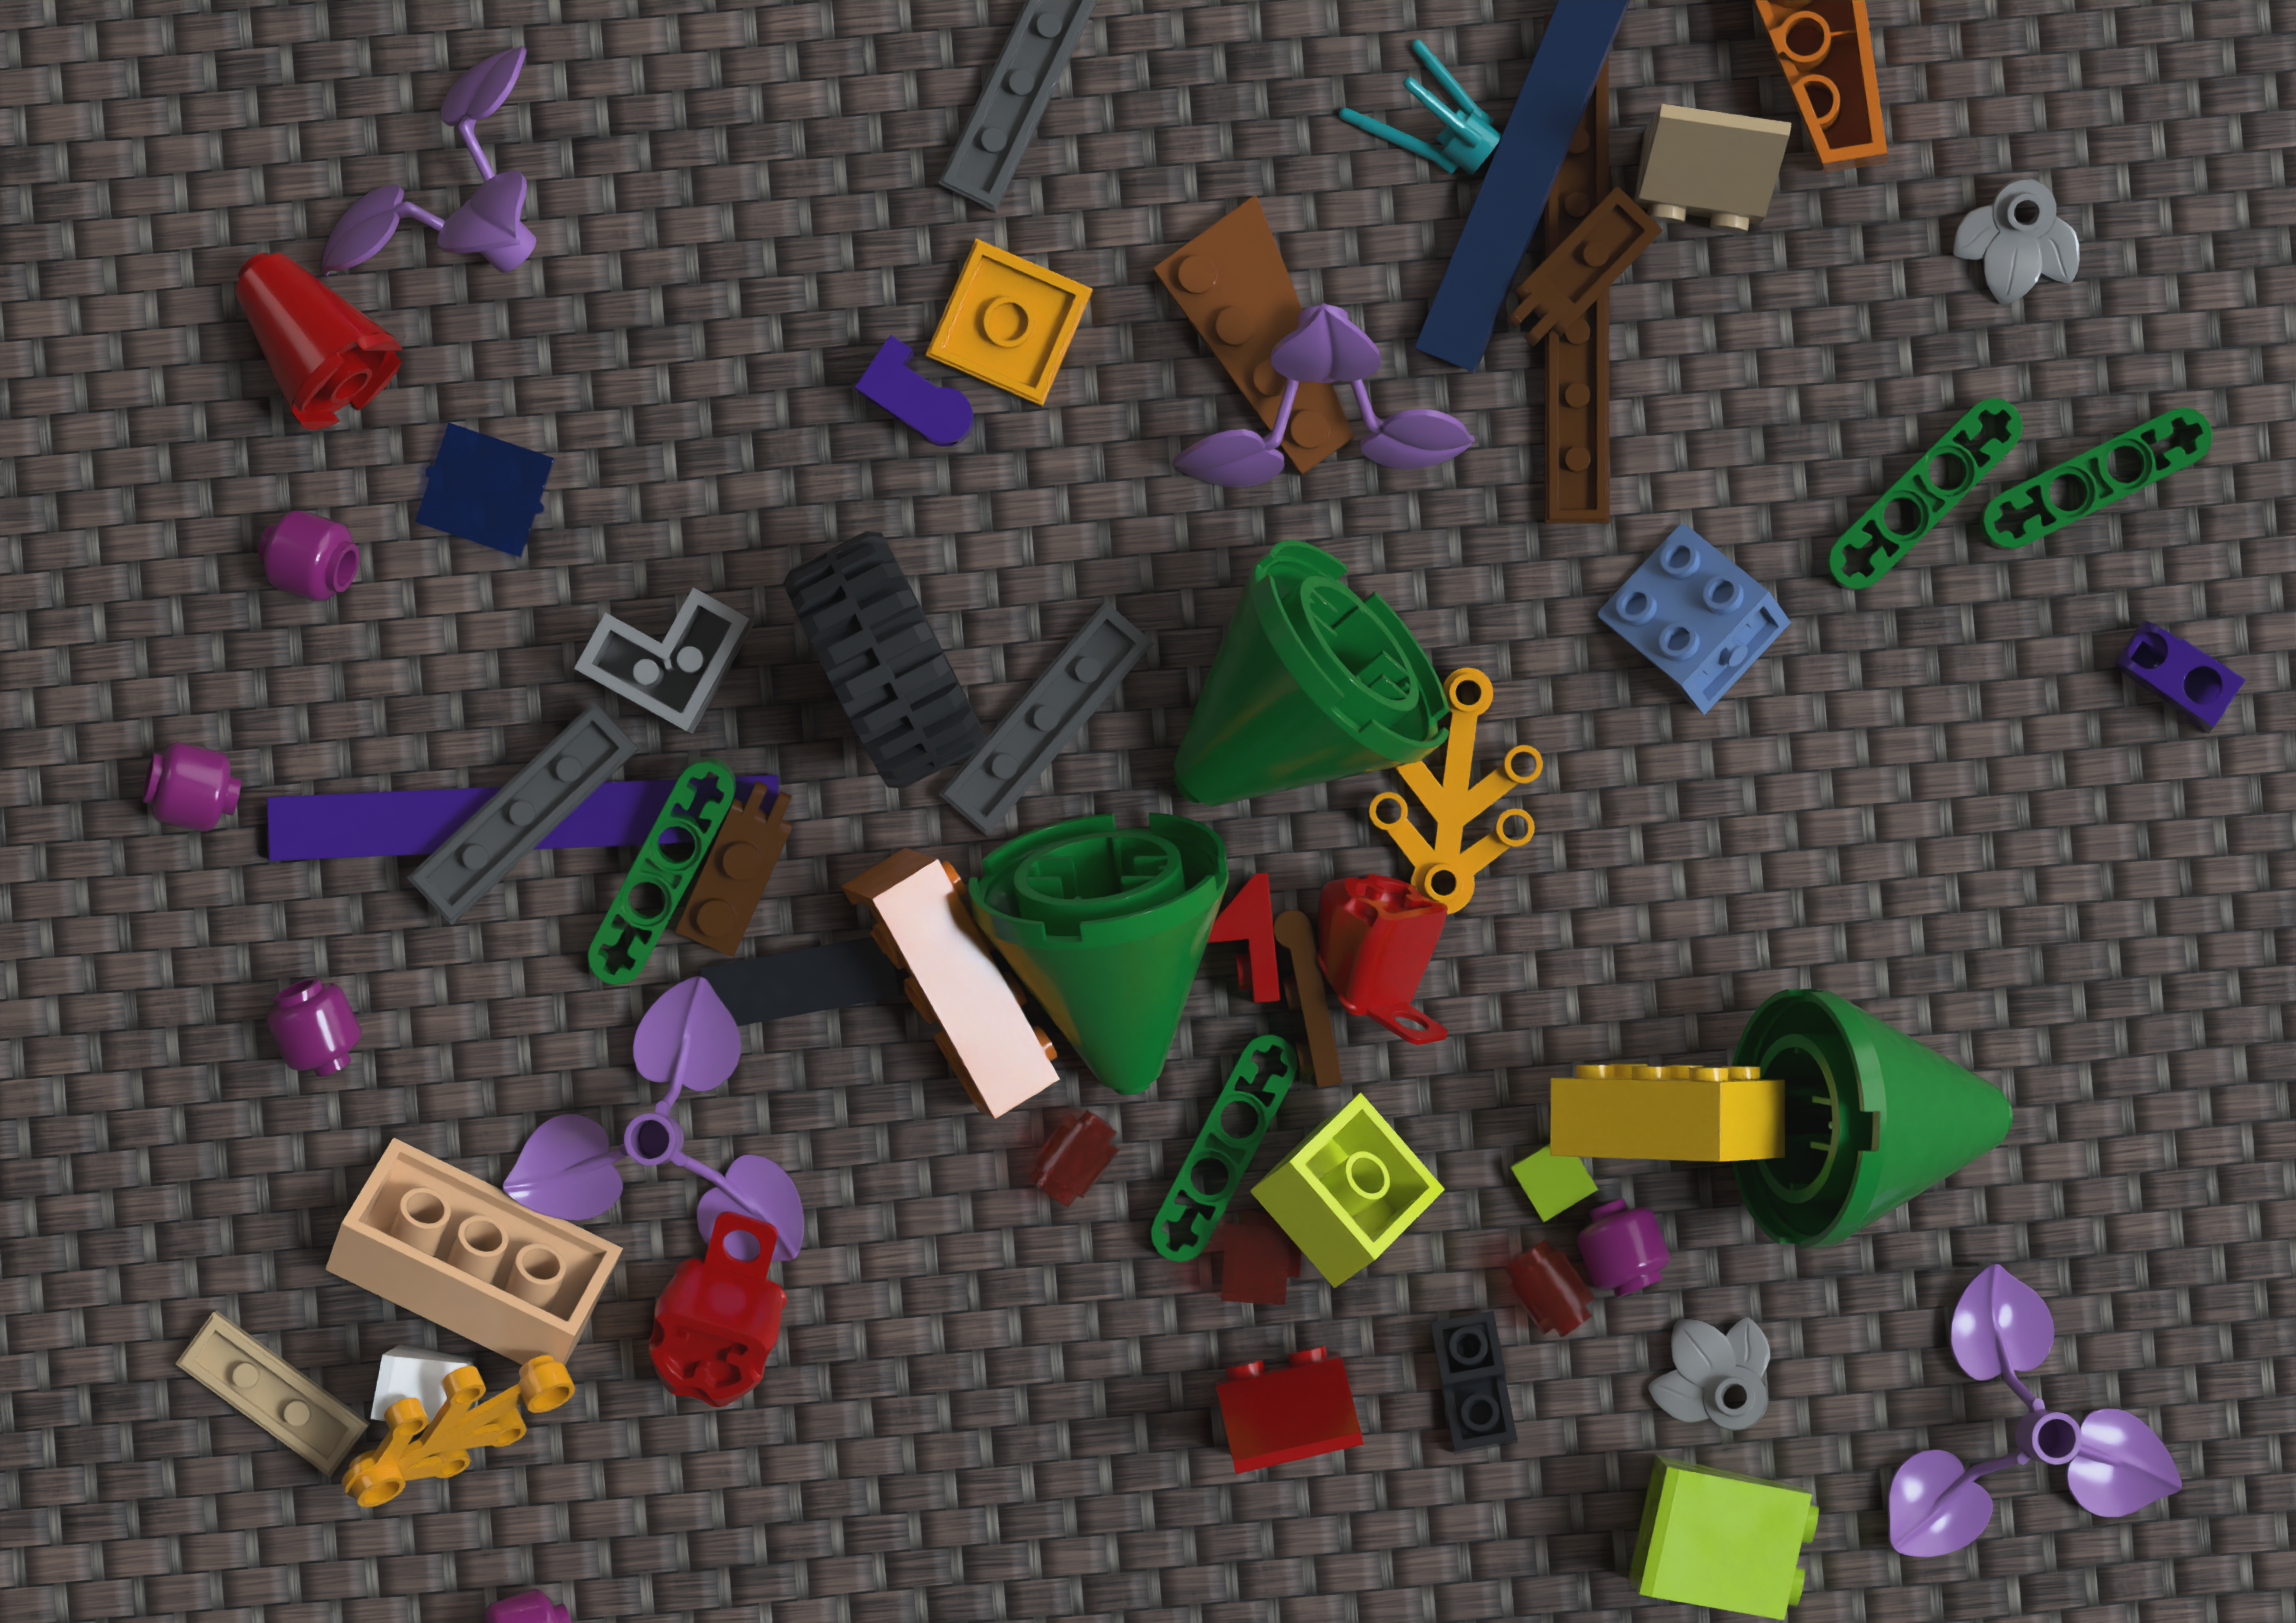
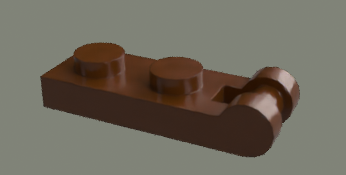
M1287 910L1276 918L1274 935L1281 945L1290 948L1295 974L1283 976L1290 1014L1303 1012L1308 1036L1295 1039L1302 1076L1315 1075L1318 1088L1341 1084L1343 1079L1321 970L1316 959L1317 950L1312 925L1304 913L1297 910Z

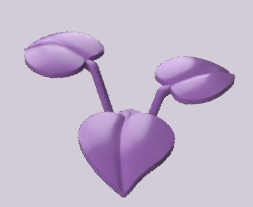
M523 45L495 54L469 69L451 87L441 108L440 117L446 125L454 126L459 124V132L485 183L476 190L471 199L465 202L464 206L456 210L446 221L411 202H402L404 190L397 184L386 185L369 192L344 213L329 237L322 259L321 270L327 277L330 271L351 268L375 255L392 237L398 226L399 219L405 217H413L440 231L437 243L444 252H480L500 273L512 271L528 258L536 245V237L520 221L527 190L526 178L517 170H510L495 176L474 134L476 120L492 115L506 100L514 87L527 53Z
M1322 303L1321 305L1312 306L1301 311L1297 317L1298 329L1281 339L1271 351V366L1275 371L1288 379L1270 434L1261 438L1251 430L1240 429L1211 435L1179 453L1173 459V467H1177L1181 472L1201 481L1225 487H1250L1269 481L1277 476L1284 468V455L1275 450V448L1281 444L1299 381H1313L1316 383H1331L1338 380L1350 381L1365 426L1368 430L1372 431V433L1361 439V452L1370 460L1383 466L1396 469H1419L1437 465L1465 451L1471 446L1472 442H1475L1474 434H1469L1465 425L1459 420L1436 410H1406L1389 416L1385 421L1376 417L1362 379L1369 377L1380 367L1381 355L1379 349L1362 330L1349 321L1345 310Z
M700 976L678 983L660 996L644 1015L635 1034L633 1056L638 1072L644 1078L653 1082L671 1081L667 1093L656 1104L655 1113L642 1114L634 1118L626 1128L624 1144L610 1152L608 1135L604 1128L596 1121L578 1114H564L554 1117L543 1123L530 1136L514 1168L503 1184L504 1191L510 1197L532 1211L558 1219L583 1220L603 1214L620 1198L623 1182L618 1170L612 1163L618 1162L627 1156L643 1165H660L672 1161L677 1166H682L708 1179L717 1186L702 1196L697 1208L699 1232L708 1246L716 1218L724 1211H731L768 1222L776 1227L778 1238L771 1261L794 1260L800 1253L804 1236V1214L798 1191L790 1176L777 1163L763 1156L754 1154L742 1155L731 1164L724 1177L718 1171L685 1155L681 1151L684 1143L683 1130L678 1121L671 1117L669 1113L681 1092L682 1084L695 1091L712 1090L720 1086L733 1074L741 1055L740 1033L734 1018L717 996L708 980ZM735 1230L724 1238V1246L727 1252L736 1259L751 1260L760 1253V1243L750 1232Z
M1999 1264L1988 1265L1982 1269L1963 1289L1952 1312L1949 1326V1344L1957 1365L1968 1377L1983 1381L1992 1379L2002 1373L2007 1386L2028 1406L2029 1413L2021 1418L2016 1428L2015 1437L2018 1449L2013 1453L1974 1465L1966 1472L1962 1463L1954 1454L1943 1450L1919 1451L1904 1460L1896 1469L1890 1481L1887 1496L1888 1539L1890 1546L1898 1553L1914 1557H1934L1954 1552L1973 1542L1984 1531L1993 1512V1501L1984 1488L1973 1481L1982 1475L2016 1464L2024 1465L2030 1459L2054 1465L2068 1462L2065 1479L2069 1492L2083 1509L2104 1517H2119L2131 1514L2158 1499L2177 1493L2182 1489L2179 1473L2168 1450L2156 1434L2136 1416L2119 1409L2103 1408L2086 1414L2081 1420L2080 1425H2078L2067 1414L2045 1410L2043 1400L2036 1398L2018 1380L2014 1370H2032L2046 1359L2054 1342L2055 1329L2051 1313L2042 1298L2033 1289L2013 1277Z

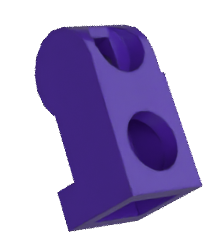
M890 335L855 386L857 393L931 443L941 447H952L962 443L970 435L974 426V413L969 400L960 391L951 387L937 388L909 369L907 365L914 356L913 350Z
M2146 620L2141 622L2114 662L2125 675L2189 717L2187 720L2208 734L2215 727L2246 680L2186 640H2180Z

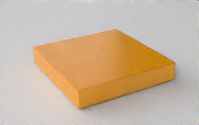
M975 239L925 356L1043 408L1093 293V289L979 239Z

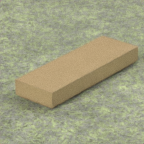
M218 1311L211 1314L176 1362L177 1366L329 1477L334 1475L371 1424Z

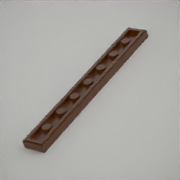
M1545 14L1543 17V37L1553 14ZM1609 54L1544 208V261L1609 195ZM1609 287L1561 337L1552 329L1544 335V524L1610 523Z

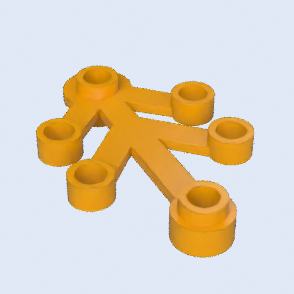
M1461 668L1454 671L1445 679L1442 685L1448 702L1449 713L1452 714L1442 786L1422 760L1395 767L1437 822L1434 850L1407 819V804L1400 795L1393 792L1381 793L1371 801L1368 811L1371 822L1377 828L1386 830L1415 867L1411 877V885L1416 886V890L1424 897L1436 902L1445 903L1448 907L1447 914L1461 910L1470 901L1475 888L1474 875L1508 848L1519 847L1528 843L1535 830L1534 821L1526 811L1517 808L1509 809L1497 818L1495 830L1460 853L1463 826L1516 785L1534 781L1540 775L1543 768L1542 757L1535 748L1528 745H1519L1508 751L1501 766L1468 790L1477 717L1489 708L1493 699V687L1489 678L1475 668ZM1471 681L1478 686L1480 696L1475 704L1464 705L1458 701L1456 688L1459 683ZM1519 752L1528 753L1535 762L1533 772L1527 777L1516 775L1511 768V760ZM1391 799L1399 805L1400 816L1397 821L1386 824L1378 819L1376 807L1380 801ZM1509 816H1519L1526 823V833L1519 840H1511L1503 832V823ZM1440 870L1450 872L1455 878L1454 890L1445 896L1434 892L1431 886L1433 875Z
M551 1355L533 1358L520 1368L519 1376L521 1379L518 1384L470 1411L468 1409L473 1402L484 1395L486 1387L476 1367L464 1366L447 1374L441 1381V1386L447 1399L429 1425V1419L418 1398H406L394 1403L384 1413V1418L390 1431L376 1450L367 1451L357 1456L350 1463L349 1470L343 1476L341 1482L345 1493L355 1498L361 1507L378 1506L399 1495L405 1488V1481L435 1476L437 1478H448L459 1474L471 1462L466 1449L490 1445L504 1447L518 1441L525 1435L527 1428L516 1408L517 1406L525 1403L530 1412L542 1413L561 1406L575 1393L574 1383L565 1365L561 1362H556ZM428 1425L422 1436L409 1444L412 1437Z

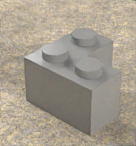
M693 587L662 643L605 612L574 669L693 734L755 622Z

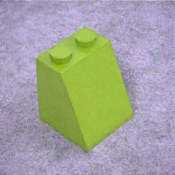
M1655 1454L1628 1580L1640 1595L1785 1620L1787 1606L1797 1607L1801 1598L1805 1569L1797 1568L1796 1566L1801 1543L1811 1544L1817 1527L1819 1507L1810 1505L1812 1494L1803 1487Z

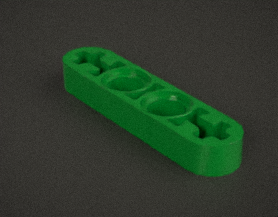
M1985 399L1970 408L1832 544L1827 552L1825 562L1827 573L1832 581L1842 589L1851 591L1866 589L1879 581L2015 447L2021 438L2023 429L2021 415L2015 406L2003 399ZM1982 412L1988 418L1999 413L2006 420L2001 428L2006 439L2003 443L1996 438L1985 442L1975 452L1978 456L1985 458V462L1978 467L1970 451L1960 444L1953 442V438L1960 433L1965 444L1970 442L1983 427L1982 423L1977 419ZM1938 455H1952L1963 465V481L1954 490H1942L1935 486L1930 479V464ZM1892 500H1908L1918 510V525L1910 534L1898 535L1890 531L1886 526L1884 511ZM1870 522L1878 538L1888 545L1895 547V551L1888 557L1883 546L1877 548L1865 562L1871 570L1868 576L1865 577L1863 574L1856 572L1848 577L1841 569L1847 561L1841 551L1845 546L1852 551L1862 548L1873 537L1862 531V528Z
M2181 407L2168 411L1995 496L1985 504L1980 513L1979 526L1981 533L1986 541L1997 549L2010 551L2028 545L2200 460L2206 455L2212 444L2213 433L2210 423L2202 413L2192 408ZM2176 420L2181 428L2192 425L2197 437L2189 442L2192 452L2186 455L2181 446L2170 449L2157 456L2165 467L2159 471L2156 470L2153 451L2141 439V434L2148 432L2152 445L2173 433L2172 421ZM2116 448H2130L2140 458L2141 472L2137 479L2131 483H2120L2113 479L2108 472L2107 460L2110 453ZM2058 476H2073L2083 485L2084 500L2076 510L2063 511L2057 508L2051 501L2050 486ZM2030 488H2035L2038 506L2045 516L2051 520V523L2047 526H2042L2041 516L2038 514L2018 525L2021 534L2018 538H2014L2010 531L1999 533L1994 525V522L2002 516L1999 506L2006 504L2011 512L2017 511L2034 502L2026 494V491Z
M713 757L698 758L690 762L678 778L592 940L588 952L589 966L594 975L603 982L612 985L627 984L636 979L648 961L734 798L736 791L735 775L731 768L722 760ZM708 772H711L719 777L716 787L724 795L721 799L716 796H710L707 799L699 815V818L711 820L709 827L705 828L693 816L674 812L672 809L676 803H679L683 809L688 811L697 791V788L689 780L692 776L702 780ZM679 826L687 829L695 839V850L691 856L684 860H673L662 853L659 847V837L665 829ZM641 882H651L658 885L665 894V907L655 915L646 916L638 913L633 909L629 899L630 890L635 885ZM619 914L631 926L642 930H650L652 934L649 938H645L637 930L628 948V955L635 959V962L630 964L623 961L615 969L606 964L608 953L601 946L603 943L608 946H614L618 942L626 926L624 923L614 922L615 916Z
M1273 1034L1260 1035L1252 1039L1243 1049L1157 1212L1151 1228L1152 1242L1157 1251L1166 1259L1175 1262L1189 1261L1197 1257L1206 1247L1296 1075L1298 1061L1297 1054L1292 1045L1282 1037ZM1272 1045H1275L1282 1049L1280 1060L1283 1064L1287 1065V1068L1282 1076L1272 1073L1267 1078L1262 1091L1274 1093V1097L1270 1105L1265 1106L1252 1093L1235 1090L1234 1086L1240 1076L1244 1077L1249 1084H1252L1258 1072L1257 1064L1251 1061L1252 1054L1256 1049L1266 1053ZM1234 1101L1249 1103L1255 1108L1258 1115L1256 1129L1252 1134L1244 1138H1235L1228 1135L1221 1126L1220 1118L1222 1111L1228 1104ZM1212 1157L1219 1159L1225 1164L1228 1170V1181L1221 1191L1216 1194L1207 1195L1199 1192L1191 1182V1172L1198 1161L1203 1158ZM1184 1190L1195 1202L1215 1206V1209L1209 1219H1206L1198 1211L1191 1223V1231L1198 1235L1197 1241L1193 1246L1183 1242L1178 1250H1174L1167 1246L1169 1234L1162 1230V1226L1166 1220L1177 1223L1181 1219L1187 1204L1176 1203L1174 1200L1178 1192Z

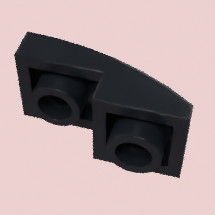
M1494 1311L1431 1322L1454 1455L1516 1444L1518 1439L1505 1378L1506 1371Z

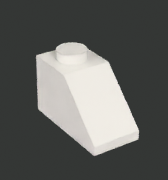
M405 1345L396 1346L382 1354L370 1419L386 1421L384 1413L391 1405L406 1398H418L429 1419V1425L447 1399L441 1386L443 1378L458 1368L474 1366L475 1359ZM478 1400L472 1403L468 1411L477 1407Z

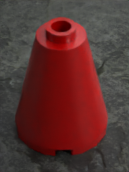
M266 252L259 253L246 261L238 272L239 280L235 286V294L292 416L301 427L317 430L340 422L333 412L350 402L359 411L388 385L399 370L401 360L395 354V351H402V347L395 337L286 254L274 253L269 255Z

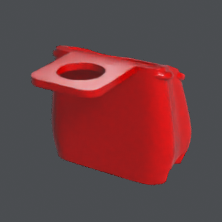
M1371 873L1360 877H1347L1329 881L1320 891L1318 901L1316 959L1346 1012L1356 1016L1367 1015L1411 1044L1422 1045L1446 1039L1448 1030L1410 1005L1441 936L1448 911L1445 903L1436 902L1424 897L1416 890L1414 885ZM1393 1017H1403L1415 1021L1423 1026L1425 1030L1419 1031L1407 1028L1398 1023Z
M731 1211L721 1212L714 1224L705 1261L690 1258L677 1265L675 1275L656 1302L654 1329L648 1343V1353L655 1371L664 1387L671 1394L694 1397L710 1406L722 1407L741 1398L761 1382L767 1358L778 1340L782 1309L787 1302V1296L782 1287L776 1282L766 1279L778 1238V1231L774 1225ZM735 1230L750 1232L760 1243V1253L751 1260L736 1259L727 1252L724 1246V1238Z

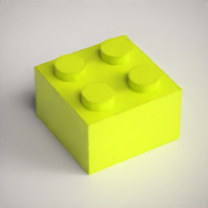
M1360 1092L1320 1122L1250 1192L1327 1281L1336 1288L1376 1260L1445 1189Z

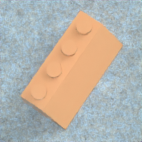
M393 1138L341 1223L325 1270L521 1365L542 1355H551L556 1362L566 1365L595 1309L623 1248L566 1220L545 1216L532 1211L514 1200L505 1191Z

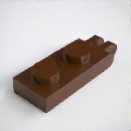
M1616 186L1514 292L1523 302L1510 314L1506 321L1515 329L1533 311L1541 320L1524 337L1532 346H1535L1550 329L1561 337L1662 233L1663 229L1625 192Z
M757 780L746 803L734 798L675 930L680 935L733 958L793 826V823L782 819L792 796L780 791L770 813L759 809L768 785Z

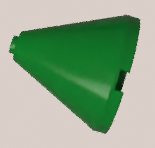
M1284 540L1275 544L1253 564L1173 763L1176 772L1174 782L1181 794L1194 804L1203 803L1204 805L1215 807L1407 765L1423 760L1447 739L1449 731L1444 727L1438 732L1437 721L1449 712L1448 702L1439 678L1425 652L1404 622L1376 591L1362 601L1353 591L1338 580L1348 571V566L1324 550L1306 542Z
M1150 812L1148 815L1150 828H1116L1114 813L1090 815L1053 823L1022 834L993 850L981 860L984 877L979 883L977 877H970L968 883L972 912L977 924L1103 1086L1111 1088L1116 1093L1122 1095H1133L1147 1090L1151 1083L1162 1073L1229 880L1226 850L1221 837L1208 826L1177 815Z
M1786 989L1766 999L1749 1019L1733 1059L1732 1066L1760 1067V1079L1785 1080V1158L1731 1161L1737 1186L1750 1215L1759 1228L1778 1244H1795L1800 1246V1249H1821L1841 1243L1998 1147L2012 1126V1108L1999 1087L1844 998L1824 989Z

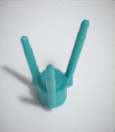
M1419 39L1412 42L1411 47L1462 109V111L1458 109L1454 113L1412 77H1407L1403 81V86L1446 124L1436 137V140L1445 146L1443 150L1349 108H1342L1339 111V116L1342 120L1435 162L1450 175L1460 166L1472 176L1502 138V134L1491 126L1494 119L1474 103L1439 59Z

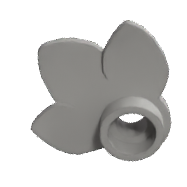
M2018 178L2006 183L1997 192L1993 204L1971 210L1958 225L1953 243V254L1955 256L1970 260L1983 259L1986 283L1994 297L2003 305L2012 303L2027 294L2036 284L2041 273L2056 281L2071 283L2078 271L2080 261L2079 242L2076 232L2070 225L2056 216L2057 204L2050 189L2042 182L2032 178ZM2024 200L2035 202L2036 214L2031 220L2020 222L2015 219L2014 210L2018 203Z
M1749 1317L1738 1321L1726 1336L1715 1327L1703 1321L1693 1319H1680L1676 1321L1671 1337L1673 1362L1677 1370L1664 1374L1649 1384L1648 1388L1655 1402L1673 1418L1684 1423H1695L1712 1419L1720 1427L1732 1431L1745 1430L1757 1424L1764 1416L1768 1405V1393L1762 1377L1771 1358L1768 1340L1762 1330ZM1733 1386L1742 1387L1747 1393L1745 1404L1738 1409L1726 1407L1723 1400L1725 1392Z

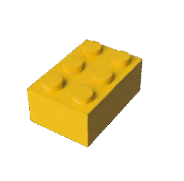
M1576 1065V1077L1551 1078L1550 1156L1715 1162L1785 1158V1080L1760 1079V1067Z

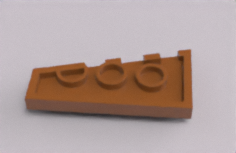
M1255 194L1155 266L1153 272L1265 427L1271 432L1288 378L1274 370L1271 366L1270 354L1274 346L1281 339L1298 329L1297 317L1303 309L1258 197ZM1299 381L1284 435L1279 445L1299 474L1303 476L1354 438L1332 382Z

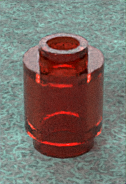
M1086 1109L1081 1117L1068 1112L1033 1159L1037 1166L1028 1178L1064 1206L1070 1207L1077 1196L1085 1198L1120 1151V1148L1111 1141L1116 1135L1117 1130L1088 1109Z
M1546 1239L1504 1268L1513 1281L1508 1285L1543 1335L1555 1328L1560 1337L1563 1338L1593 1316L1586 1305L1594 1300L1595 1296L1559 1248L1554 1252Z

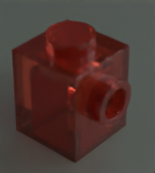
M1239 1210V1221L1225 1220L1221 1301L1285 1305L1287 1278H1299L1301 1250L1267 1211Z

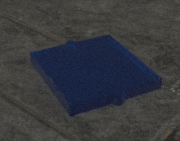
M448 423L435 464L426 469V476L430 479L415 522L522 558L536 515H541L545 511V506L541 503L555 458Z

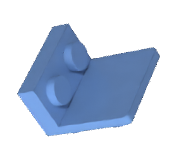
M1680 524L1598 612V616L1603 623L1664 672L1687 702L1703 715L1717 703L1791 623L1767 589L1686 524Z

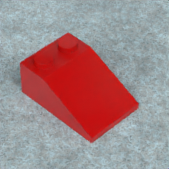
M1318 1345L1288 1353L1290 1364L1265 1369L1263 1359L1225 1368L1228 1378L1215 1382L1236 1474L1364 1445L1340 1352L1327 1355L1326 1346Z

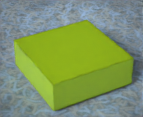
M1550 1142L1510 1166L1511 1171L1542 1222L1549 1220L1598 1190L1580 1158L1550 1156Z

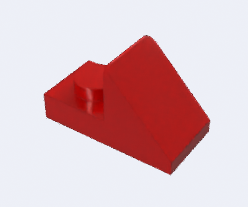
M1268 872L1252 874L1216 916L1207 943L1245 939L1246 952L1235 953L1238 990H1250L1252 1003L1280 1001Z

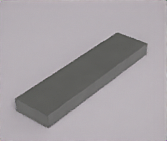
M1098 0L1025 1L938 182L940 187L994 213L997 212Z
M1105 601L988 736L979 751L969 758L939 795L988 836L1151 648L1154 642Z
M592 703L408 877L409 881L451 925H454L640 749L597 703Z

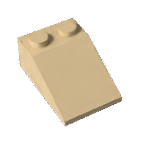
M1661 104L1644 131L1634 202L1640 208L1648 209L1647 215L1655 221L1685 223V216L1687 214L1711 218L1710 227L1713 229L1736 233L1748 232L1749 224L1759 225L1766 217L1789 140L1791 123Z

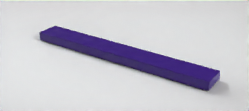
M779 775L735 777L736 791L734 798L745 803L756 780L768 785L759 809L770 813L780 792ZM719 777L703 778L702 780L697 778L690 779L689 782L697 788V791L688 811L683 809L679 803H676L672 810L691 815L705 828H708L711 820L699 818V815L710 796H716L720 799L723 797L724 793L716 787ZM678 779L605 782L533 850L643 845ZM503 787L267 797L270 861L433 854ZM726 815L724 816L711 842H715ZM679 826L665 829L659 837V844L695 843L692 834L687 829Z

